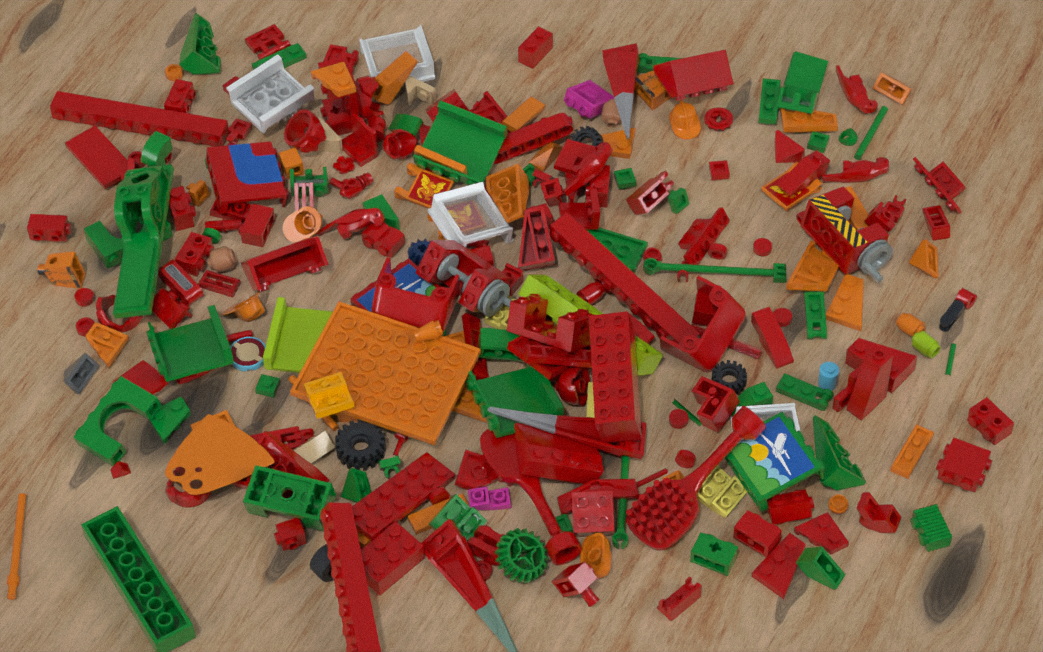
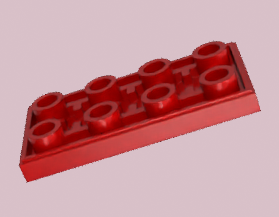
M96 126L65 142L66 148L104 189L121 181V174L127 172L128 160Z

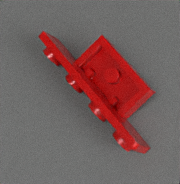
M914 157L913 160L916 163L914 168L920 175L924 173L926 175L925 181L931 187L934 185L937 188L935 190L937 195L941 199L946 198V205L951 211L956 210L960 214L962 211L953 199L966 189L964 184L944 161L928 172L921 162Z
M719 207L711 219L699 218L693 221L690 228L679 241L678 245L681 249H688L683 256L687 264L698 265L708 252L709 246L716 241L729 223L730 219L723 207Z

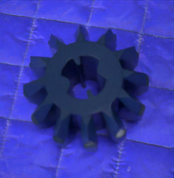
M426 238L424 241L417 239V243L411 242L407 251L408 258L417 266H419L431 242H427Z

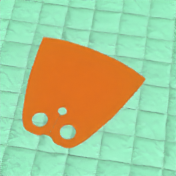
M208 414L178 447L166 467L165 476L173 482L181 483L183 490L187 493L198 495L227 486L251 475L255 465L267 467L275 461L248 434L229 422ZM176 467H183L185 474L175 476L173 470ZM201 467L202 471L196 472L195 469ZM197 479L201 480L203 485L199 489H193L190 487V482Z

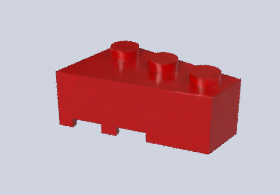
M544 206L526 209L518 268L527 271L555 265V258Z
M858 338L847 349L845 364L855 370L863 363L865 356L877 345L893 355L887 389L892 394L915 370L917 356Z

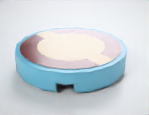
M255 337L238 339L230 347L234 361L232 365L241 371L257 370L264 365L265 344Z

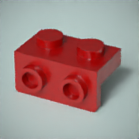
M161 288L154 297L152 311L170 329L176 328L185 316L191 318L193 314L189 311L190 307L185 302L178 300L179 295L171 289L167 291Z

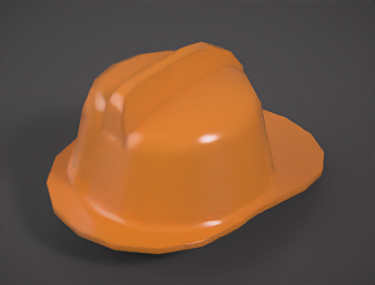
M680 100V103L675 105L670 112L669 120L672 130L677 137L690 140L699 135L701 124L694 106Z
M312 206L300 208L285 219L282 229L284 236L287 240L294 243L310 238L321 228L322 214H319Z
M260 291L249 299L226 309L221 315L233 312L243 321L255 320L265 311L258 297Z

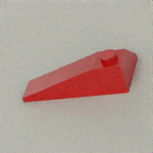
M264 431L257 443L275 461L267 466L268 468L329 482V479L317 467L272 434ZM286 490L283 493L284 498H290L293 495L292 490Z

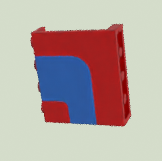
M271 141L207 147L206 163L220 214L227 213L228 203L280 198L279 201L282 207H285L286 200L289 199L288 189L284 188L285 178L284 175L280 174L281 164L276 160L277 150L273 148Z

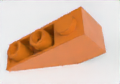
M405 51L375 77V81L379 83V88L373 93L372 97L378 102L390 105L415 68L418 60Z

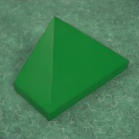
M350 468L341 497L359 502L371 493L370 484L366 472Z

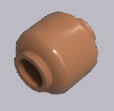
M615 99L608 100L602 108L601 119L609 127H617V125L622 124Z
M222 246L212 250L207 261L211 270L214 269L217 273H222L233 269L237 259L232 248L229 249L227 246Z

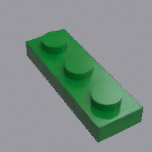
M296 43L252 63V69H256L277 54L282 58L285 69L306 59L307 54L299 43Z
M763 78L758 123L776 125L781 80Z

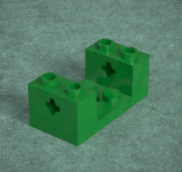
M255 465L243 504L249 514L267 518L269 511L293 516L301 518L305 527L324 532L323 522L320 519L321 510L329 502L335 501L336 493L332 483ZM286 490L293 491V495L290 498L283 497V493Z

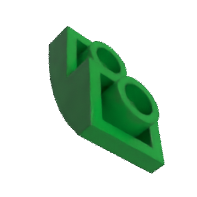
M396 114L388 130L393 132V130L402 129L416 136L423 120L412 115Z

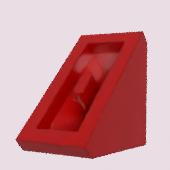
M775 131V162L799 163L804 158L805 148L781 131Z

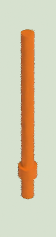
M24 493L18 495L10 574L7 576V598L9 600L16 598V589L20 581L18 570L26 505V494Z

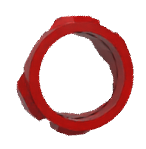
M368 75L359 77L355 81L358 113L360 117L367 121L372 117H380V115L384 114L383 111H379L381 109L380 104L371 101L373 93L379 88V83L375 81V76L370 77Z
M307 109L296 112L290 118L284 130L285 142L304 153L316 152L320 142L326 140V135L320 120Z
M116 295L98 297L95 306L97 319L100 324L123 333L132 330L141 321L143 315L130 317L123 325L113 323L107 318L105 312L114 305Z
M176 467L173 474L175 476H182L185 474V469L183 467ZM197 467V468L195 469V471H196V472H201V471H202V468H201V467ZM170 479L165 488V493L169 500L185 508L201 505L209 498L212 492L191 495L186 491L179 492L173 486L175 482Z

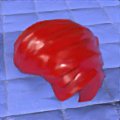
M402 129L393 130L392 133L387 134L384 138L383 150L393 160L406 159L413 153L418 140L408 131Z

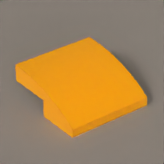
M341 372L304 383L308 399L317 419L354 408L353 399Z

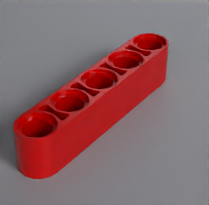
M557 113L508 133L493 164H499L570 135L573 127L566 113Z

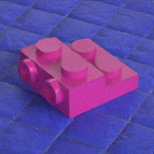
M591 80L567 88L564 97L567 106L575 108L581 116L589 119L600 115L604 103L614 99L613 95Z

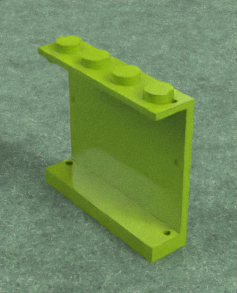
M278 297L263 355L264 368L266 370L300 373L333 311L287 307L285 298Z

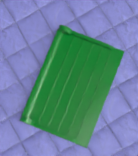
M797 51L793 52L784 84L820 92L828 61Z

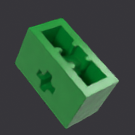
M700 532L691 550L690 562L728 576L737 559L738 546L729 541L725 542L717 539L711 534Z

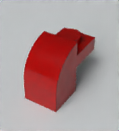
M870 492L862 493L856 507L861 514L859 522L867 529L879 533H895L901 520V515L893 504L879 505Z

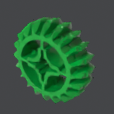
M516 528L513 531H508L506 535L500 538L496 545L498 549L495 551V554L499 557L496 558L495 562H500L501 564L498 569H504L503 576L509 574L510 581L515 579L517 583L535 581L543 575V570L548 566L546 562L549 560V557L545 556L547 549L543 548L546 542L541 543L539 541L540 536L535 537L534 531L528 533L527 528L522 530ZM526 553L524 557L517 558L519 555Z

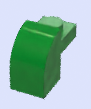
M155 131L143 147L141 162L146 164L147 167L166 165L165 158L173 150L171 138Z

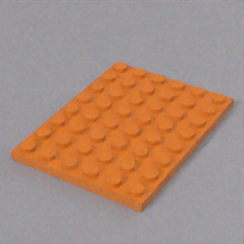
M338 301L293 384L290 396L310 402L304 383L341 372L353 399L354 408L339 413L435 445L466 384V380H468V371L473 370L481 354V349L444 336H439L438 339L417 342L413 332L418 329L417 327Z

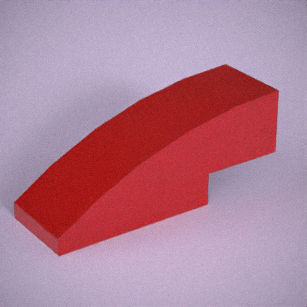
M770 307L752 312L751 323L759 334V341L776 369L794 363L786 338Z

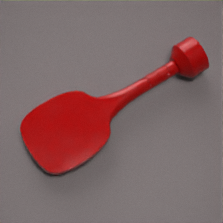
M742 406L732 417L733 432L697 469L679 480L669 479L668 477L662 481L655 480L652 487H647L646 492L639 495V499L632 503L631 509L626 510V523L631 532L642 543L655 550H665L674 545L691 528L699 514L700 505L697 500V494L709 474L742 439L756 440L766 429L764 422L749 408Z
M489 429L484 431L480 437V447L486 463L498 477L499 482H506L509 487L513 486V483L518 484L531 498L550 534L545 549H547L552 563L564 565L575 560L582 551L575 534L561 531L543 495L539 477L522 475L520 472L515 433L496 438L493 431Z

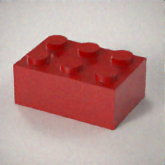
M396 521L361 549L367 584L380 596L425 559L424 545Z

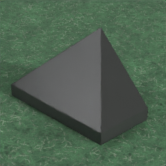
M84 353L64 371L63 382L76 394H79L100 365L87 353Z

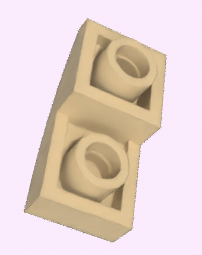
M326 430L293 449V451L312 463L335 448Z

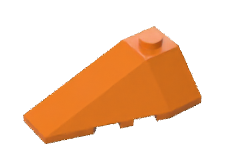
M519 163L487 176V191L505 221L510 223L524 217L529 195V178Z

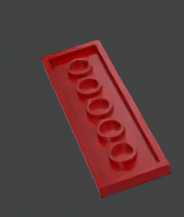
M426 452L352 506L357 531L372 541L395 521H400L428 500L433 490L445 487L455 480L456 474Z

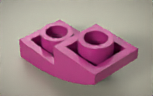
M488 487L468 490L470 508L474 507L476 510L512 508L508 487L488 491Z

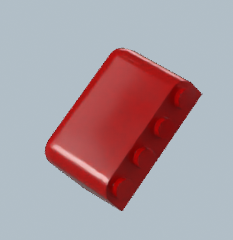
M726 49L672 60L653 66L655 75L669 96L675 98L676 101L686 99V95H689V98L700 96L699 92H703V95L714 93L713 89H716L717 92L727 90V86L734 84Z

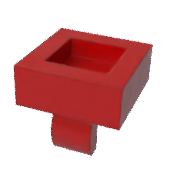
M536 168L533 172V176L537 178L533 181L535 188L538 187L539 183L555 179Z

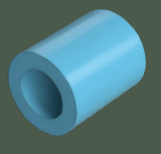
M825 362L820 366L819 388L832 391L837 387L839 367L835 363Z

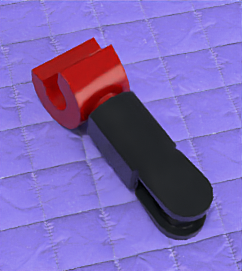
M961 288L953 303L940 318L939 329L943 332L949 331L965 308L970 309L974 305L977 295Z

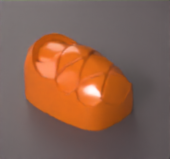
M595 533L584 539L580 556V563L586 562V564H589L593 568L597 579L607 576L611 568L610 544L608 538L602 533Z

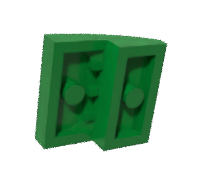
M454 494L428 524L436 530L448 519H451L462 536L468 541L470 537H474V531L478 526L484 525L487 520L474 507L470 508L457 494Z

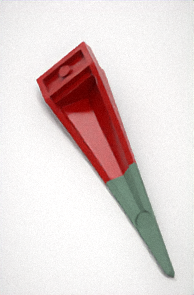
M448 519L421 543L424 545L425 555L475 610L509 652H518L465 537L462 536L454 521Z

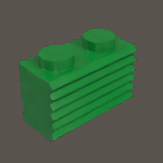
M937 504L913 510L910 522L914 530L917 529L919 533L918 539L921 546L925 545L928 552L945 548L946 546L949 547L952 534Z

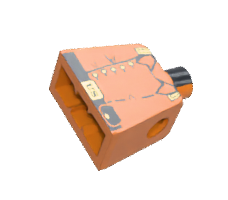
M654 71L636 76L634 91L652 111L671 98Z
M74 251L49 254L46 263L39 264L37 268L38 274L47 275L50 283L54 286L80 289L86 276Z

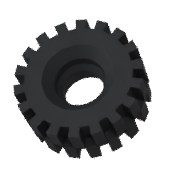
M358 419V423H354V420L349 421V426L345 423L342 426L343 430L339 429L337 432L338 436L336 435L335 437L338 460L341 461L343 466L346 464L348 469L354 467L357 470L363 468V471H367L368 466L371 469L374 468L375 463L378 464V461L385 456L386 446L382 429L368 422L363 423L360 419ZM357 443L368 444V447L363 450L353 448Z

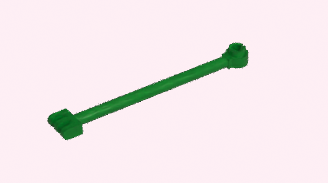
M648 258L643 264V270L648 275H654L656 272H660V270H686L687 272L772 276L773 283H785L787 281L786 264L773 263V269L661 263V261H657L654 258Z
M622 455L620 479H628L630 456ZM627 498L619 499L617 532L612 536V544L615 548L619 549L618 541H622L621 550L628 545V535L625 533Z

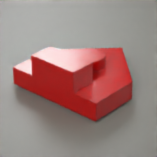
M465 449L455 480V486L467 490L481 488L497 482L498 477L491 471L483 455Z

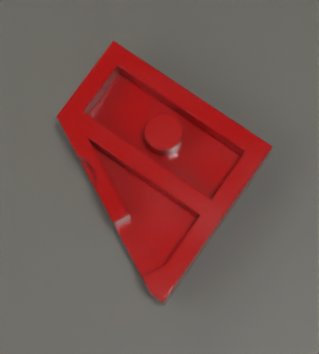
M828 512L794 527L796 535L799 536L801 534L809 539L810 543L815 546H822L830 555L849 546V541Z

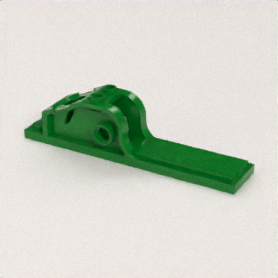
M172 164L127 170L123 181L117 186L114 200V215L123 238V255L113 309L115 319L152 314L174 174ZM140 207L149 232L136 233L135 231Z

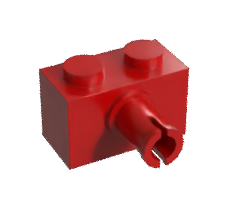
M586 562L568 566L551 581L563 598L580 594L588 604V607L593 606L599 601V597L596 596L589 586L597 577L594 574L593 568L586 564Z

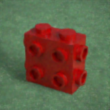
M953 437L951 443H947L944 448V459L940 458L937 463L936 470L939 471L937 479L959 486L966 491L976 492L978 486L982 487L985 481V470L989 471L993 460L990 459L991 451Z

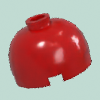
M574 366L567 368L560 374L555 383V388L564 402L572 405H585L587 403L588 393L586 392L588 382H590L588 370L583 367Z

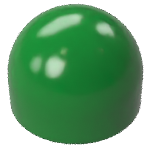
M852 128L844 130L839 135V142L845 146H853L857 143L858 136Z

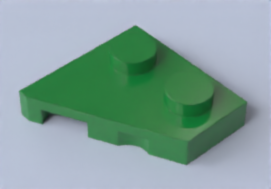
M182 397L161 406L150 423L163 444L168 442V437L173 431L176 432L180 428L181 423L186 421L191 415L190 409Z

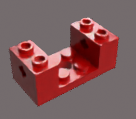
M346 56L318 63V69L344 62L355 84ZM320 84L322 94L327 96V99L322 100L323 107L320 108L322 118L326 117L325 123L338 136L352 133L351 114L355 113L359 117L357 93L354 92L338 97L332 93V90Z
M532 293L529 296L519 297L517 300L510 301L507 331L569 352L590 346L589 316L594 314L589 313L588 310L578 309L575 312H568L566 315L558 317V324L554 325L552 321H545L548 300L541 298V295Z

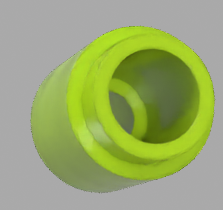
M925 331L915 333L911 339L913 341L912 346L925 357L932 359L941 349V346L938 345L939 342Z

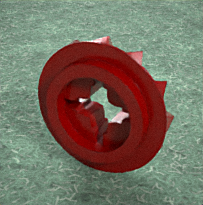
M716 107L706 112L704 120L709 129L714 128L715 131L718 129L724 131L725 128H730V125L733 124V115L725 108Z

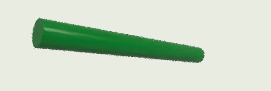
M886 106L881 107L854 155L856 160L862 158L888 111Z

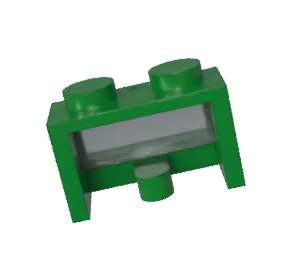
M784 84L780 88L777 107L812 114L817 104L819 91Z
M323 167V175L313 176L312 169H306L305 176L295 177L294 169H290L292 196H295L294 183L313 182L314 196L321 197L324 194H328L327 167ZM299 187V198H302V187ZM306 187V195H309V187Z

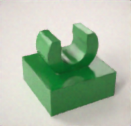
M680 187L676 191L671 190L669 192L668 203L673 213H679L690 204L686 189Z
M399 456L378 461L379 469H385L384 476L386 478L389 477V469H394L395 474L400 472L396 466L400 464Z

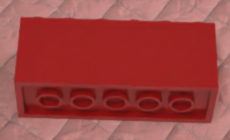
M625 311L589 316L594 416L595 426L600 439L605 443L642 439L635 331L629 313Z

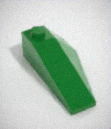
M197 13L194 14L180 54L179 65L185 71H189L192 74L219 73L221 59L215 52L217 45L213 44L212 41L214 35L210 22Z
M815 415L813 417L816 459H820L825 467L823 470L824 479L819 478L820 482L825 487H831L836 491L864 485L866 480L857 464H852L848 459L850 453L839 444L840 439L829 422Z

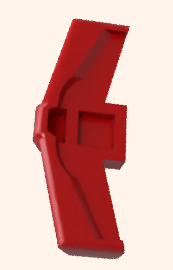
M598 478L590 480L557 497L560 514L563 515L573 512L572 492L613 491V499H639V491L635 479Z

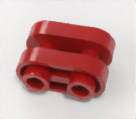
M479 525L474 531L475 537H470L467 541L472 554L493 566L500 564V562H495L496 558L499 557L495 554V551L498 549L497 543L504 534L493 531L487 525Z

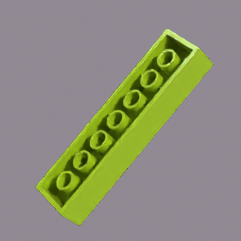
M528 274L518 293L522 297L529 296L532 293L539 294L541 298L547 299L546 315L551 316L552 321L558 324V317L566 315L568 312H575L578 309H586L594 315L604 314L548 275ZM635 335L637 374L642 376L653 374L664 354Z

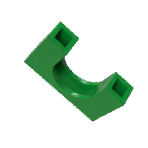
M140 207L138 220L143 225V228L139 233L149 232ZM167 219L163 241L173 236L171 225ZM101 221L83 228L87 242L107 269L118 265L122 261V238L112 236Z
M120 376L112 384L108 393L100 399L95 410L89 413L84 424L76 430L73 438L80 447L114 466L126 454V450L121 443L105 434L104 427L108 418L117 411L132 410L151 421L162 405L156 396Z

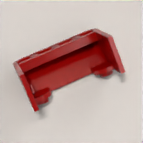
M319 236L306 238L240 262L253 291L257 290L258 292L268 290V285L305 271H310L312 274L320 271L321 266L329 265Z
M387 257L376 281L371 312L417 328L424 326L432 320H439L441 329L444 332L460 296V276L455 275L450 288L437 287L430 296L395 288L396 278L391 273V258Z
M698 275L696 278L697 290L709 295L711 304L718 307V310L700 339L693 335H687L677 344L661 336L660 349L703 372L709 373L720 362L744 322L746 313L745 309L724 288Z

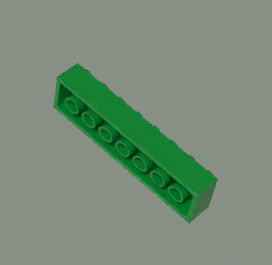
M118 506L81 524L87 542L155 652H169L196 638L192 622Z

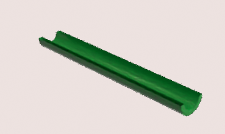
M954 343L950 345L945 375L949 374L951 376L956 344Z
M674 398L672 404L678 409L686 411L689 418L693 422L695 421L698 426H701V421Z

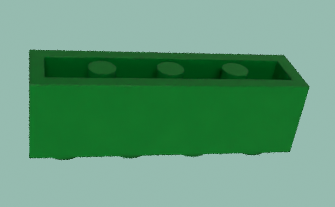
M481 328L478 338V348L481 349L479 358L523 361L507 349L508 342L521 335L509 332L507 329Z

